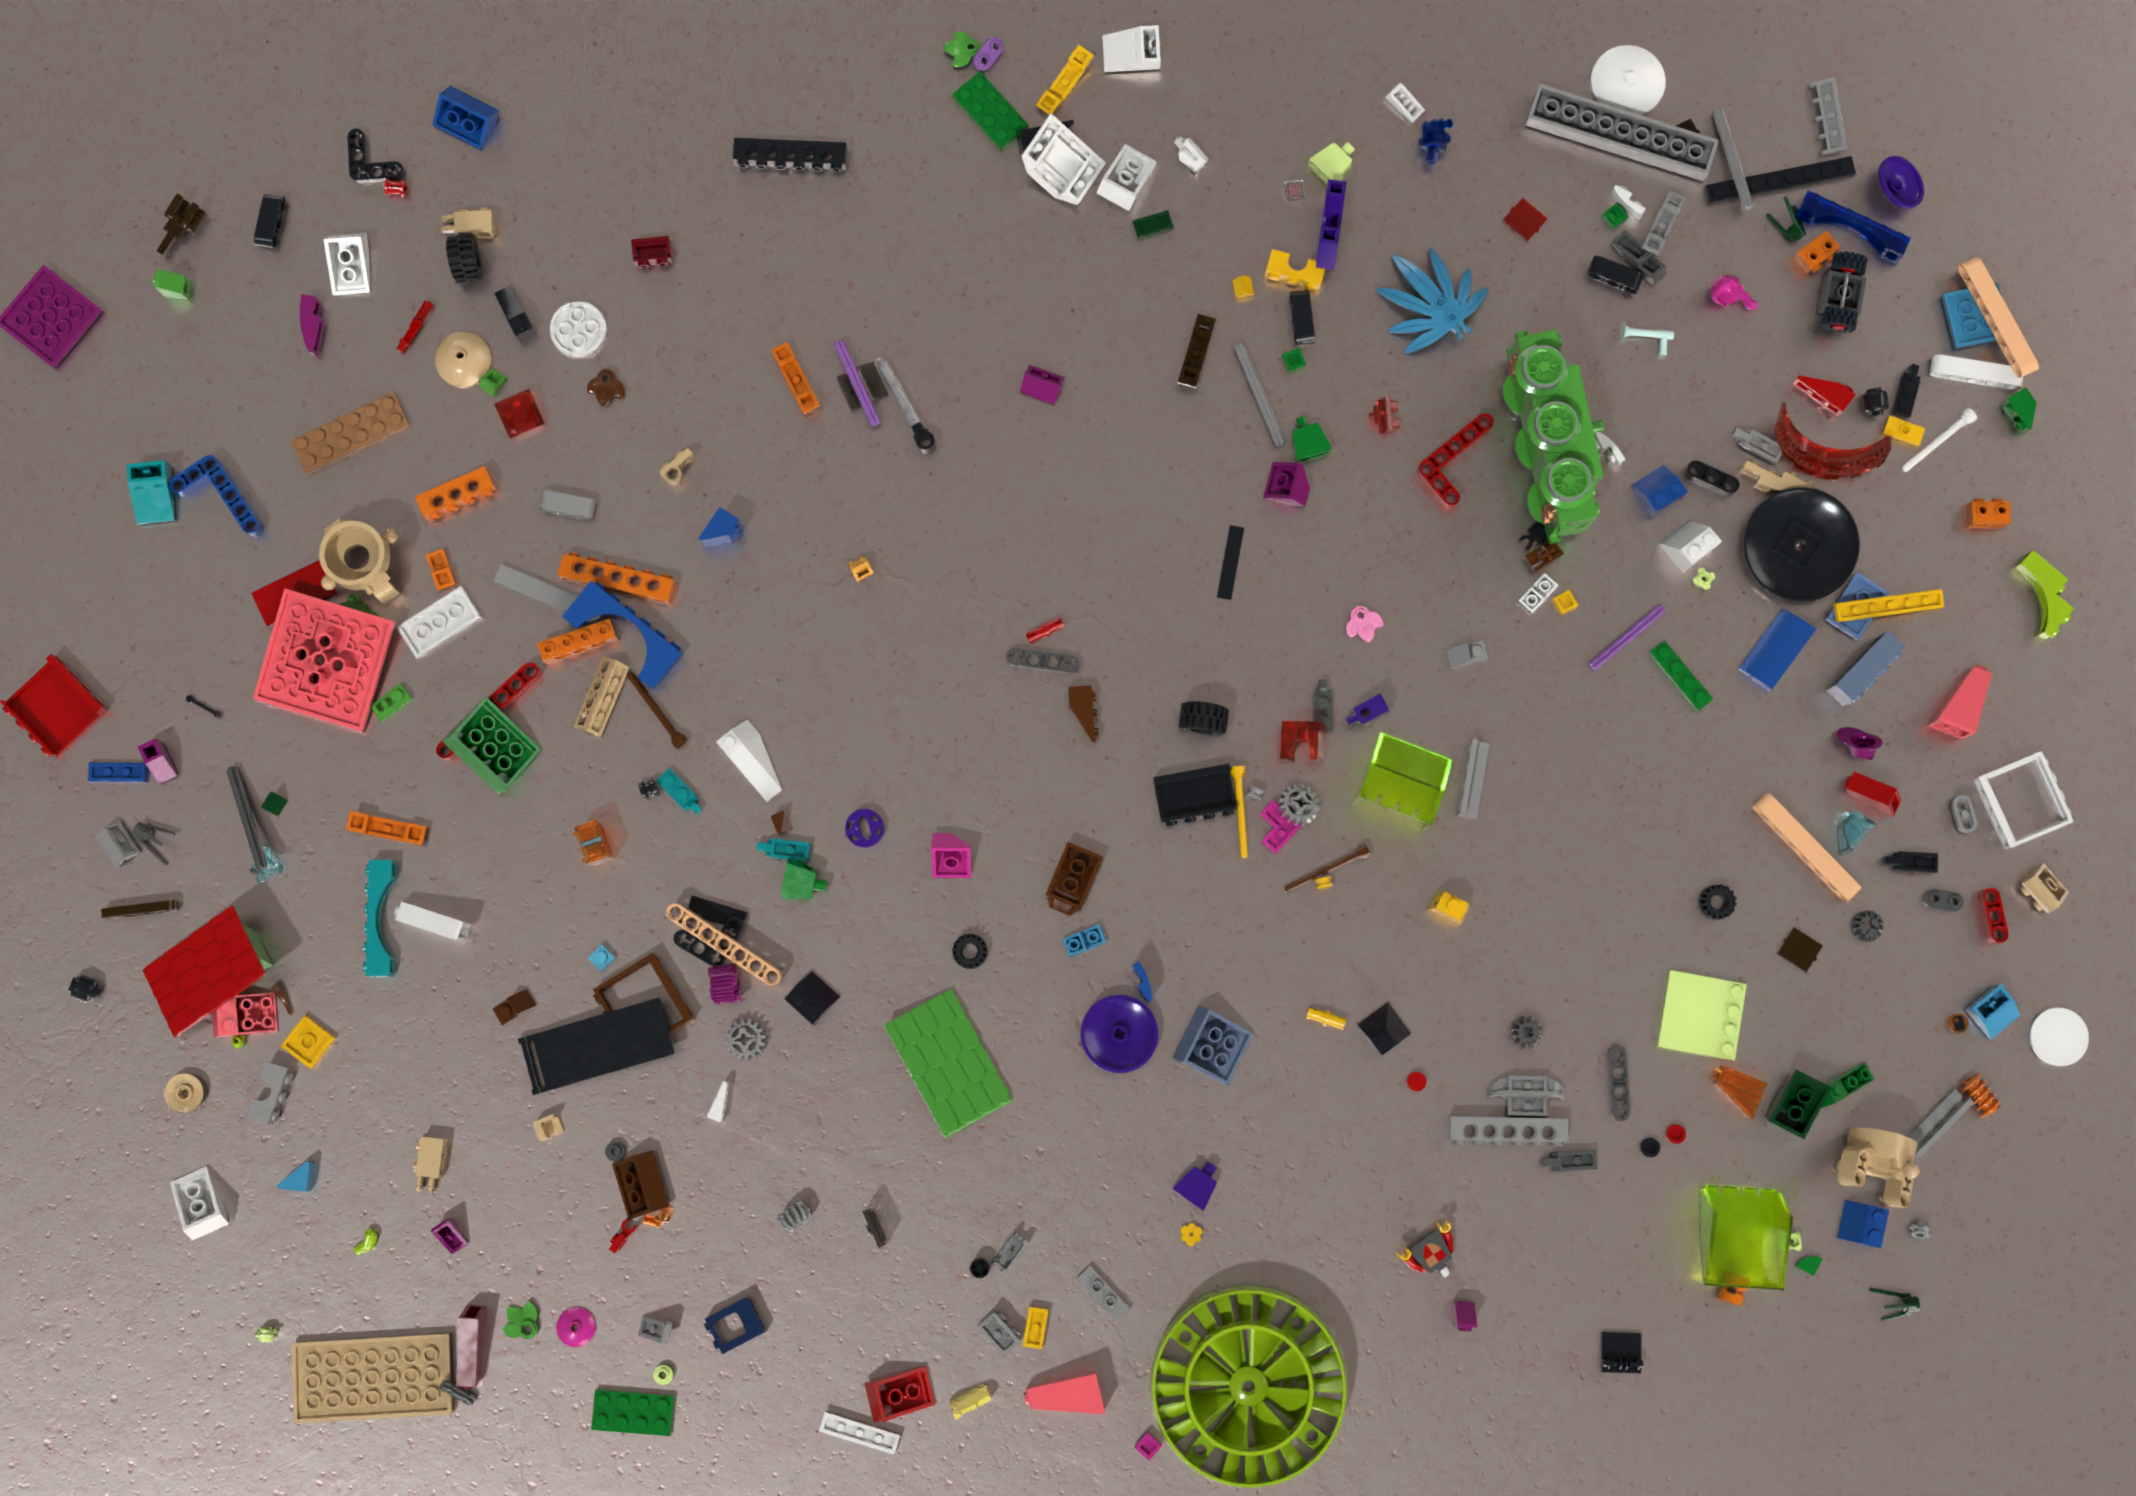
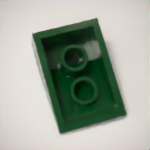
M1796 1069L1773 1101L1765 1118L1769 1122L1805 1139L1832 1087Z

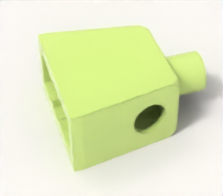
M1348 142L1341 148L1336 143H1332L1311 157L1308 165L1326 183H1328V179L1341 180L1351 167L1352 159L1349 155L1354 151V148Z

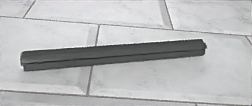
M236 766L229 767L226 772L256 869L258 871L265 870L268 864L238 768Z

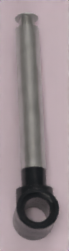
M885 357L877 358L875 363H878L880 373L915 434L913 438L916 441L918 450L923 454H931L936 449V441L933 434L923 427L887 361L885 362ZM928 439L931 443L928 446H922V441Z

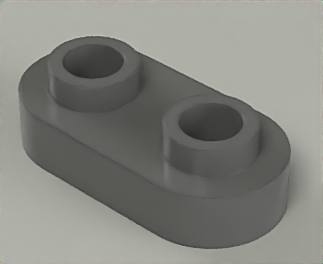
M1931 889L1923 896L1924 904L1928 908L1955 912L1960 910L1964 904L1963 897L1959 893ZM1933 895L1937 896V902L1932 900ZM1953 898L1957 901L1956 905H1953L1951 902Z

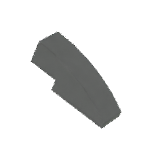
M1625 230L1611 242V245L1634 270L1643 273L1644 279L1652 286L1667 274L1666 266L1656 259L1651 252L1642 249L1643 244Z

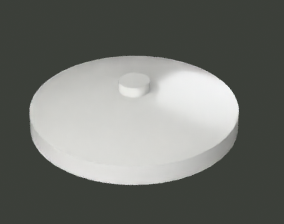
M1633 45L1617 46L1606 51L1597 60L1590 76V89L1595 101L1642 116L1651 112L1658 105L1664 94L1666 84L1665 73L1658 59L1649 51Z

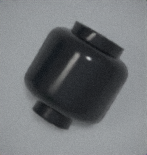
M1881 387L1868 389L1862 396L1864 411L1871 413L1872 416L1882 415L1883 411L1889 407L1887 392L1881 390Z
M80 974L77 978L73 977L68 992H71L72 998L87 1003L91 998H96L99 987H96V979Z

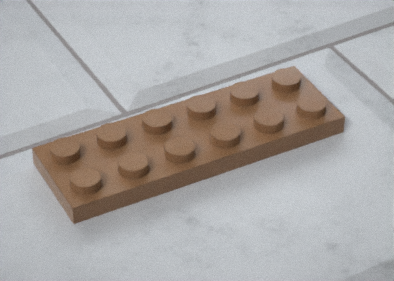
M392 392L290 441L305 474L309 475L411 426L396 394Z

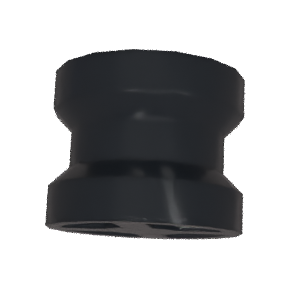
M653 778L649 779L648 782L638 783L644 801L648 800L651 796H659Z

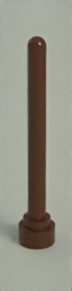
M628 672V679L670 734L671 743L675 749L685 745L688 742L686 736L676 731L633 672Z
M1363 843L1355 849V852L1287 884L1285 891L1291 892L1357 859L1365 860L1370 858L1371 853L1367 845Z

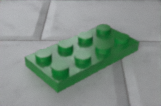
M981 71L952 94L955 101L1000 151L1017 138L1016 131L1029 128L1027 122Z
M596 1389L591 1430L671 1436L674 1395Z

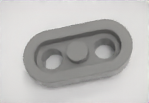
M1965 795L1953 798L1951 809L1957 829L1965 834L1973 832L1977 828L1978 823L1971 799ZM1958 802L1963 804L1962 809L1958 807ZM1963 821L1968 822V827L1963 826Z

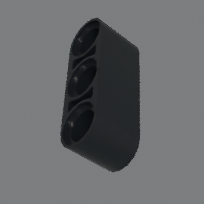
M269 193L263 195L254 233L255 245L268 248L276 247L286 205L285 196Z
M1593 256L1587 271V276L1631 294L1638 293L1644 278L1643 273L1601 256Z
M1309 290L1290 292V305L1295 345L1315 343Z
M1692 461L1684 469V476L1687 480L1722 496L1730 497L1739 489L1740 484L1737 478L1703 462ZM1690 467H1695L1698 470V474L1691 473ZM1708 475H1713L1716 481L1714 483L1710 482ZM1725 483H1730L1733 486V490L1726 489Z

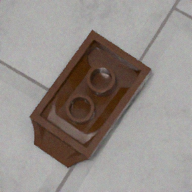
M1067 842L1045 894L1049 907L1069 916L1081 910L1103 856Z

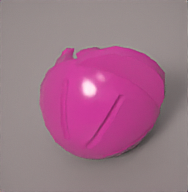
M1721 275L1712 283L1710 294L1715 303L1727 307L1726 304H1732L1737 300H1741L1747 310H1756L1758 308V301H1754L1751 295L1744 291V286L1738 277L1734 275Z

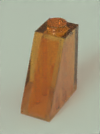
M1724 1065L1715 1068L1712 1074V1079H1714L1712 1084L1746 1119L1754 1120L1767 1083Z

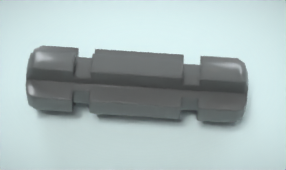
M443 1380L439 1386L440 1390L447 1392L459 1401H463L466 1405H473L476 1399L473 1394L468 1393L455 1384L453 1385L448 1380Z

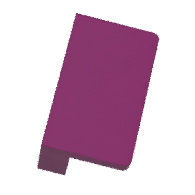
M1029 365L1024 374L1020 392L1055 404L1065 377Z

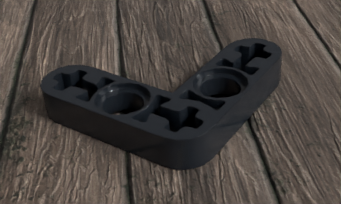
M357 128L349 131L347 136L349 174L354 182H384L386 178H390L391 181H397L405 176V169L399 162L368 163L365 134ZM357 134L361 137L358 138V145L360 147L356 146V141L353 139L356 138ZM355 152H362L363 156L360 160L353 159ZM395 167H398V169L400 170L397 171V174L395 175L393 172H386L385 168H387L388 171H394ZM381 168L382 174L378 177L373 176V170ZM358 170H360L362 173H365L360 174L359 178H357V176L354 175L358 173Z
M731 916L721 931L737 940L744 929L745 923L741 917ZM737 919L740 927L733 930L732 933L736 934L734 937L731 933L725 932V930L730 931L732 928L730 922ZM679 930L674 934V943L678 947L710 966L722 965L727 957L721 953L718 956L720 962H712V954L715 955L718 951L688 931ZM685 933L687 940L692 941V938L695 940L691 945L687 942L680 943L678 936ZM699 942L704 945V951L701 954L696 953L694 950L695 944ZM720 942V946L722 949L726 950L729 947L722 946Z

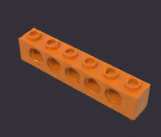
M569 552V555H562L557 574L560 579L588 585L590 581L593 583L598 581L605 587V590L671 605L676 582L670 575L661 574V576L653 575L654 572L644 569L642 572L635 571V568L632 566L624 565V568L618 567L617 563L611 561L601 563L598 562L599 559L589 556L587 559L580 558L579 554ZM579 565H585L583 572H576V568ZM603 569V575L595 577L596 570ZM615 574H622L620 581H613ZM634 578H640V583L637 586L631 585ZM658 582L659 587L656 590H650L651 583Z

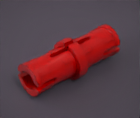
M1059 616L1045 624L1044 622L1041 623L1039 627L1025 634L1031 644L1044 636L1046 638L1049 637L1051 633L1065 626Z

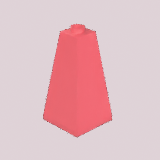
M1979 665L1968 669L1931 718L1928 726L1961 739L1974 735L1977 731L1992 673L1988 672L1987 668Z
M1096 1371L1027 1387V1393H1024L1026 1405L1030 1404L1031 1409L1093 1414L1105 1413Z

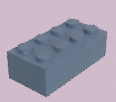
M1886 631L1878 636L1826 691L1842 706L1852 705L1864 695L1862 691L1864 692L1876 683L1875 677L1878 678L1880 675H1883L1890 668L1889 665L1901 657L1903 654L1901 650L1905 646L1889 631Z

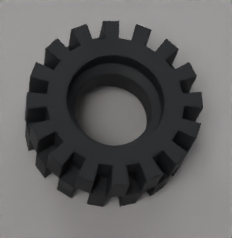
M1715 884L1704 889L1699 897L1701 898L1699 905L1701 904L1700 909L1704 911L1705 916H1709L1710 919L1720 920L1729 917L1735 911L1734 907L1737 905L1735 900L1737 898L1736 896L1734 897L1733 890L1730 891L1728 886ZM1714 895H1721L1724 898L1725 905L1722 909L1712 907L1711 898Z
M971 933L957 938L952 948L953 958L958 965L966 969H974L983 964L988 952L984 940L978 935ZM967 944H973L977 947V955L972 959H967L963 956L962 950Z

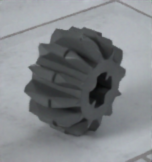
M1524 1016L1520 1017L1521 1023L1515 1020L1514 1024L1517 1028H1510L1511 1031L1516 1032V1034L1510 1036L1511 1039L1518 1038L1514 1044L1518 1045L1522 1042V1049H1525L1527 1044L1532 1049L1534 1046L1533 1042L1539 1045L1540 1041L1537 1037L1543 1038L1544 1036L1538 1033V1031L1543 1030L1542 1026L1536 1027L1539 1021L1535 1020L1532 1023V1016L1527 1018V1022ZM1524 1028H1525V1029H1530V1031H1529L1530 1037H1529V1036H1525V1037H1524V1035H1523V1034L1525 1033L1524 1030H1523Z

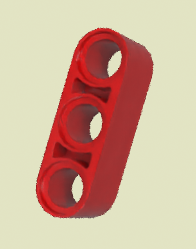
M1995 888L1983 889L1978 893L1977 900L1985 937L1991 944L2003 943L2008 939L2009 932L2000 893ZM1987 892L1992 895L1991 902L1985 898ZM1991 911L1996 914L1995 921L1990 919ZM1995 930L2000 933L1999 940L1994 937Z

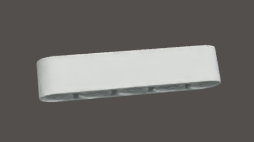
M1933 355L1931 359L1930 376L2012 390L2022 389L2023 377H2017L2010 365L1947 355Z

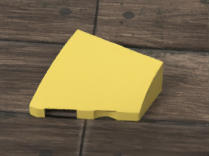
M986 1383L951 1399L950 1406L955 1419L991 1401L992 1396Z

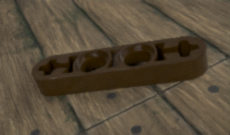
M167 900L101 909V918L115 919L177 911V901Z

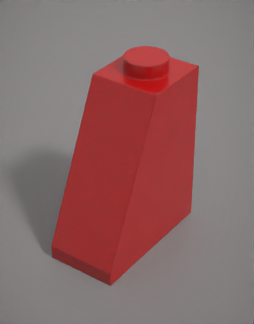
M1853 772L1852 776H1849L1845 782L1846 791L1849 795L1894 817L1902 801L1896 788L1857 772Z

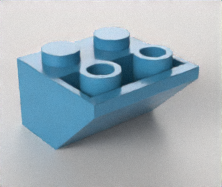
M2002 984L1992 986L1965 1008L1967 1013L1990 1040L2021 1016L2015 1000Z

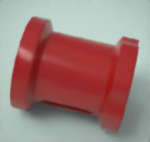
M386 178L384 184L385 195L400 194L402 197H405L407 193L406 180L391 181L390 178Z

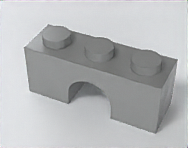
M270 1061L265 1062L259 1080L270 1085L271 1093L266 1100L252 1098L246 1115L247 1118L270 1125L277 1121L280 1111H278L280 1103H283L286 1098L285 1089L293 1078L292 1068Z

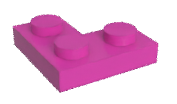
M1272 800L1261 812L1260 816L1274 828L1261 842L1276 854L1297 832L1301 825L1298 823L1294 826V821L1287 822V816L1281 817L1284 812L1279 811L1278 808L1280 806Z

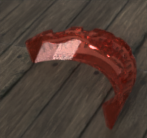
M1783 402L1775 424V436L1783 455L1793 462L1794 466L1799 470L1823 479L1838 480V478L1859 477L1862 473L1883 465L1892 448L1890 436H1886L1869 446L1857 449H1833L1816 444L1803 436L1795 428L1788 416L1786 403Z

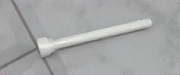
M1966 408L1961 412L1958 421L1902 466V470L1904 472L1909 471L1963 425L1972 424L1976 421L1977 415L1970 408Z

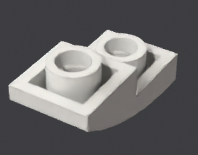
M1615 185L1611 192L1613 199L1625 212L1639 220L1646 208L1642 207V204L1638 201L1629 200L1632 193L1626 187Z
M1601 432L1594 433L1599 453L1607 451V458L1610 463H1614L1615 467L1621 465L1625 458L1618 447Z
M1544 573L1520 598L1519 602L1533 614L1559 585Z

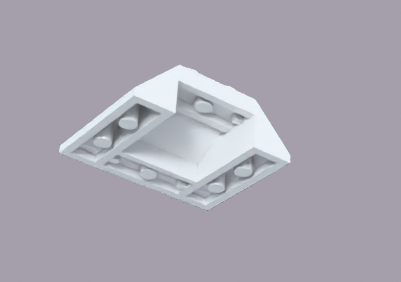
M1049 114L1021 155L1027 174L1054 198L1076 205L1080 203L1106 164L1052 114Z

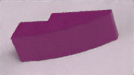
M301 294L300 325L303 339L308 352L312 356L317 357L324 326V320L318 316L321 301L316 296Z

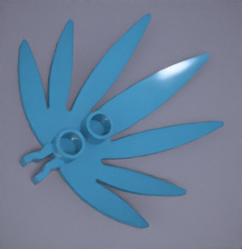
M1432 248L1428 250L1431 264L1444 294L1417 266L1402 257L1392 255L1394 263L1406 280L1430 305L1403 291L1390 288H1377L1376 290L1383 297L1404 308L1431 317V319L1404 321L1389 329V333H1415L1432 329L1417 337L1405 349L1404 354L1415 352L1434 343L1450 330L1456 334L1460 342L1463 339L1460 331H1465L1467 335L1472 332L1468 326H1465L1463 320L1479 308L1488 293L1487 287L1475 292L1469 301L1466 302L1472 281L1471 270L1467 268L1459 284L1458 297L1455 299L1449 273L1440 257Z

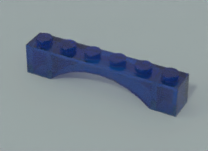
M1807 190L1795 213L1797 219L1810 225L1834 224L1858 233L1872 245L1879 257L1896 265L1903 257L1911 239L1901 232H1897L1884 224L1871 220L1867 216L1858 214L1852 209L1845 208Z

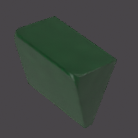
M271 791L261 808L279 816L288 800Z

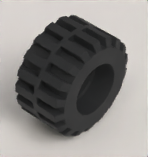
M471 233L447 237V258L451 274L456 283L480 280L482 265L474 236Z
M1184 702L1181 705L1178 727L1184 731L1202 735L1219 736L1226 734L1229 709L1208 702Z

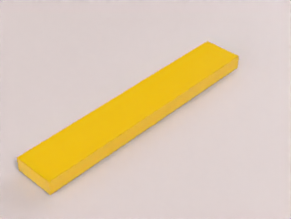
M1942 589L1833 603L1835 622L1945 608Z

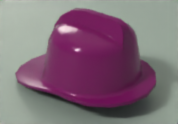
M1853 727L1840 728L1836 733L1837 738L1847 744L1851 754L1857 758L1872 760L1876 749L1880 748L1883 744L1882 739L1878 736L1868 734Z

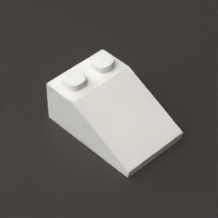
M1125 144L1103 177L1097 194L1130 211L1157 165V161Z
M355 233L326 237L324 245L332 294L370 293V260L367 234Z
M207 1166L170 1182L183 1231L192 1241L229 1224L224 1205Z

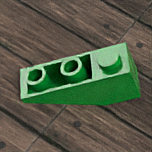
M1864 1062L1824 1083L1832 1087L1821 1108L1839 1102L1875 1080L1867 1064Z

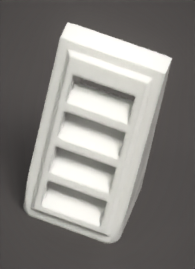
M1401 82L1385 96L1386 100L1411 123L1425 111L1422 105ZM1399 92L1400 95L1396 98L1394 95ZM1403 97L1406 98L1402 104L1399 102ZM1410 102L1412 105L1406 110L1405 106ZM1416 108L1417 111L1411 115L1409 112Z
M722 1082L707 1114L708 1118L719 1123L724 1121L729 1090L728 1082Z

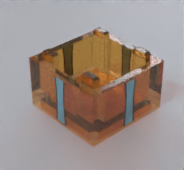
M594 820L574 827L575 832L573 836L578 838L584 855L583 863L586 862L587 865L596 867L615 860L602 823Z

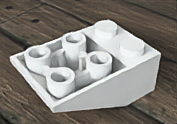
M1158 25L1139 26L1102 35L1104 72L1160 69Z

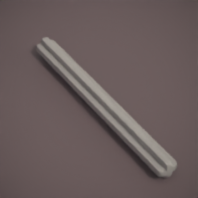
M1722 108L1715 109L1713 117L1744 210L1752 209L1754 204Z
M1243 342L1238 343L1234 346L1236 354L1276 447H1280L1285 444V439Z

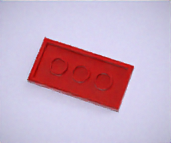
M320 560L251 593L268 628L275 623L284 588L323 600L337 595L335 588L326 590L321 585L322 578L327 576V574L324 572Z

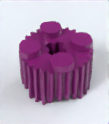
M736 963L708 968L711 986L710 994L714 1004L719 1005L741 1001L740 979H737L738 968Z

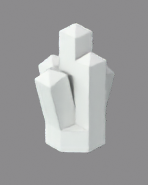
M1182 136L1176 138L1175 144L1179 148V160L1196 173L1209 159L1190 138L1184 139Z

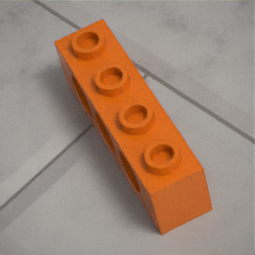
M483 466L415 496V499L423 517L427 521H435L444 513H453L462 505H471L480 497L486 498L493 495L497 488L489 470ZM477 483V490L470 491L471 485ZM456 491H461L460 497L453 499V494ZM438 499H443V504L439 507H436V501Z
M607 619L541 641L537 645L542 661L547 665L618 641L619 638L614 623L611 619Z

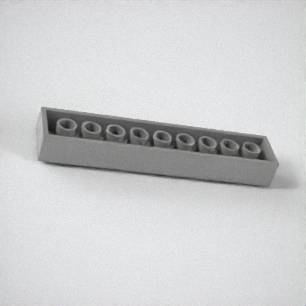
M1540 83L1525 124L1535 129L1703 182L1709 174L1719 142L1718 139Z

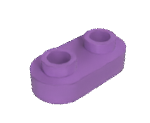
M997 37L988 38L972 58L973 66L980 71L989 69L1002 53L1004 48L1003 42ZM994 43L997 45L996 50L993 49ZM982 58H985V60H986L985 64H982V62H981V59H982Z

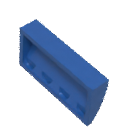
M1782 608L1738 670L1767 691H1771L1813 635L1816 628Z

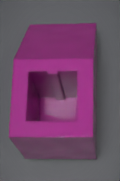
M153 739L138 746L146 766L159 784L178 776L162 741Z
M1452 1301V1325L1457 1327V1330L1472 1331V1328H1477L1475 1302Z

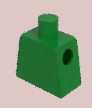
M1306 416L1295 419L1298 429L1292 430L1291 437L1296 463L1331 453V445L1318 423L1309 425Z
M788 858L780 898L811 899L814 890L825 892L827 880L816 878L817 868Z

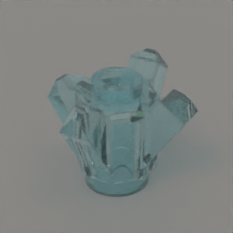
M268 847L263 848L268 867L265 870L258 871L255 862H253L249 870L251 873L256 874V881L259 883L265 882L266 877L281 874L284 869L275 857L272 849Z

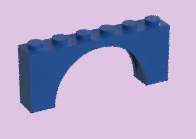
M590 581L562 615V618L576 629H579L588 620L602 615H616L631 621L642 633L647 648L646 661L638 678L651 689H654L682 653L679 651L681 648L673 641L668 643L664 639L666 636L658 629L653 631L649 627L651 624L643 617L638 619L634 615L636 612L628 605L623 607L619 603L621 600L613 593L608 595L604 591L605 587L598 581L595 583Z

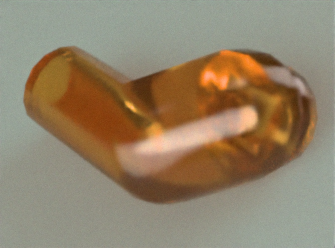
M662 1209L656 1217L644 1215L642 1225L661 1228L669 1222L671 1213L668 1209Z

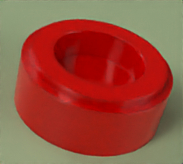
M1413 1072L1407 1077L1406 1083L1410 1090L1421 1091L1425 1088L1427 1081L1422 1073Z
M1673 1124L1666 1129L1665 1136L1670 1143L1679 1144L1685 1140L1686 1131L1681 1125Z

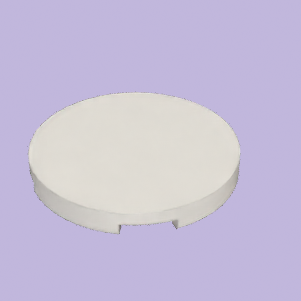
M588 302L564 304L554 313L550 322V335L553 343L562 353L571 357H586L593 354L602 346L607 334L605 318L597 307Z
M2047 1009L2034 1018L2029 1028V1044L2041 1061L2052 1066H2067L2077 1062L2085 1054L2089 1044V1033L2085 1022L2078 1014L2069 1009Z

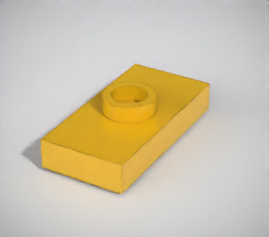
M1889 415L1882 434L1918 447L1925 428Z

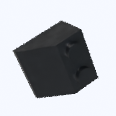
M811 971L784 999L815 1026L837 1002L840 996Z

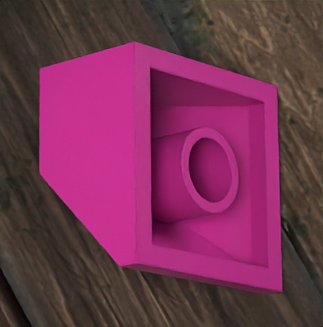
M932 833V878H971L970 845L952 833Z

